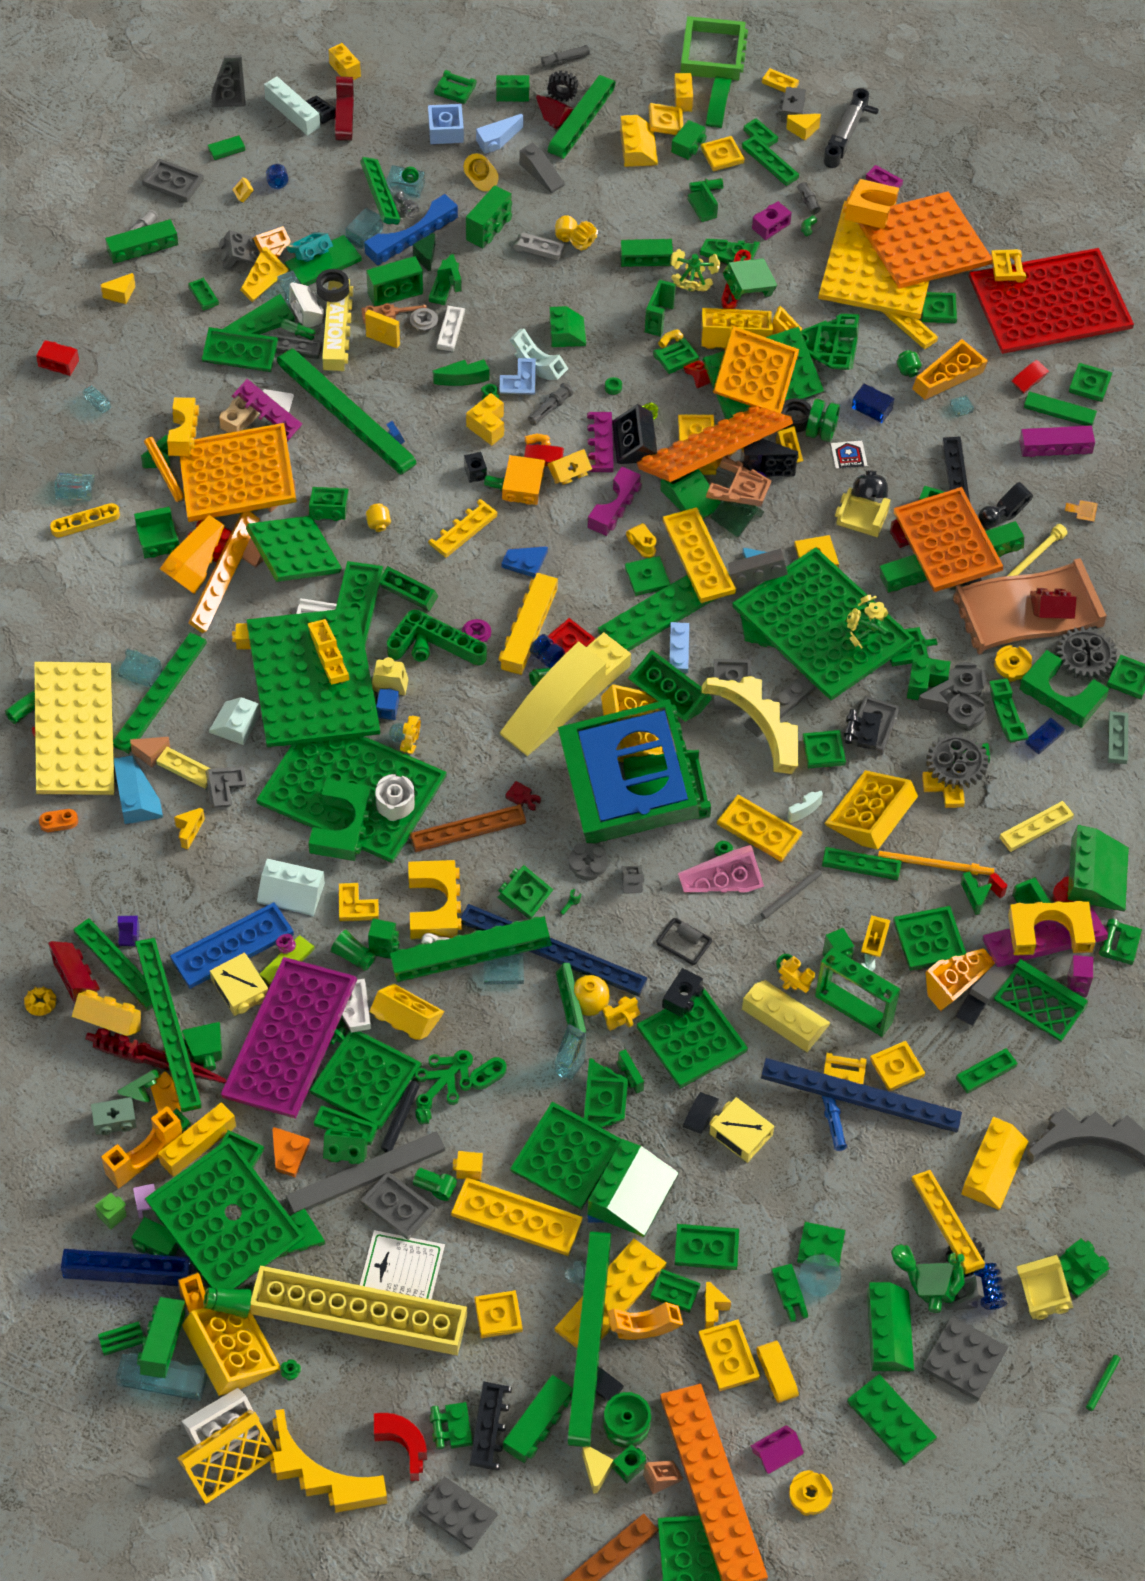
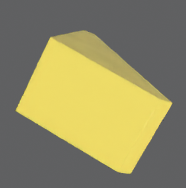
M582 1447L583 1460L593 1494L598 1493L610 1473L613 1459L591 1447Z

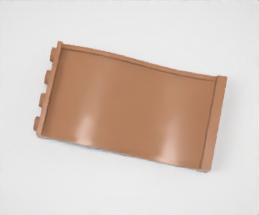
M1081 558L1074 559L1071 564L1045 572L992 578L964 587L957 585L955 594H953L954 603L958 604L960 617L964 619L966 631L968 634L970 633L972 645L977 649L979 655L984 650L1014 641L1065 635L1068 630L1073 633L1075 627L1078 631H1081L1082 626L1084 629L1094 626L1097 628L1104 627L1107 617ZM1037 588H1047L1050 591H1054L1055 588H1061L1070 591L1072 595L1077 597L1075 619L1039 618L1035 616L1030 591H1037Z

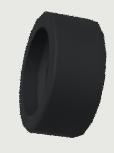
M338 269L322 271L316 279L317 294L327 302L343 300L349 293L348 276ZM329 281H337L343 284L341 288L336 290H328L323 287Z
M792 398L784 402L781 414L785 415L788 411L797 410L806 415V418L802 420H792L793 424L784 429L794 426L796 433L806 430L812 408L807 401Z

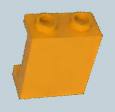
M509 455L502 488V500L538 505L541 481L545 471V460Z

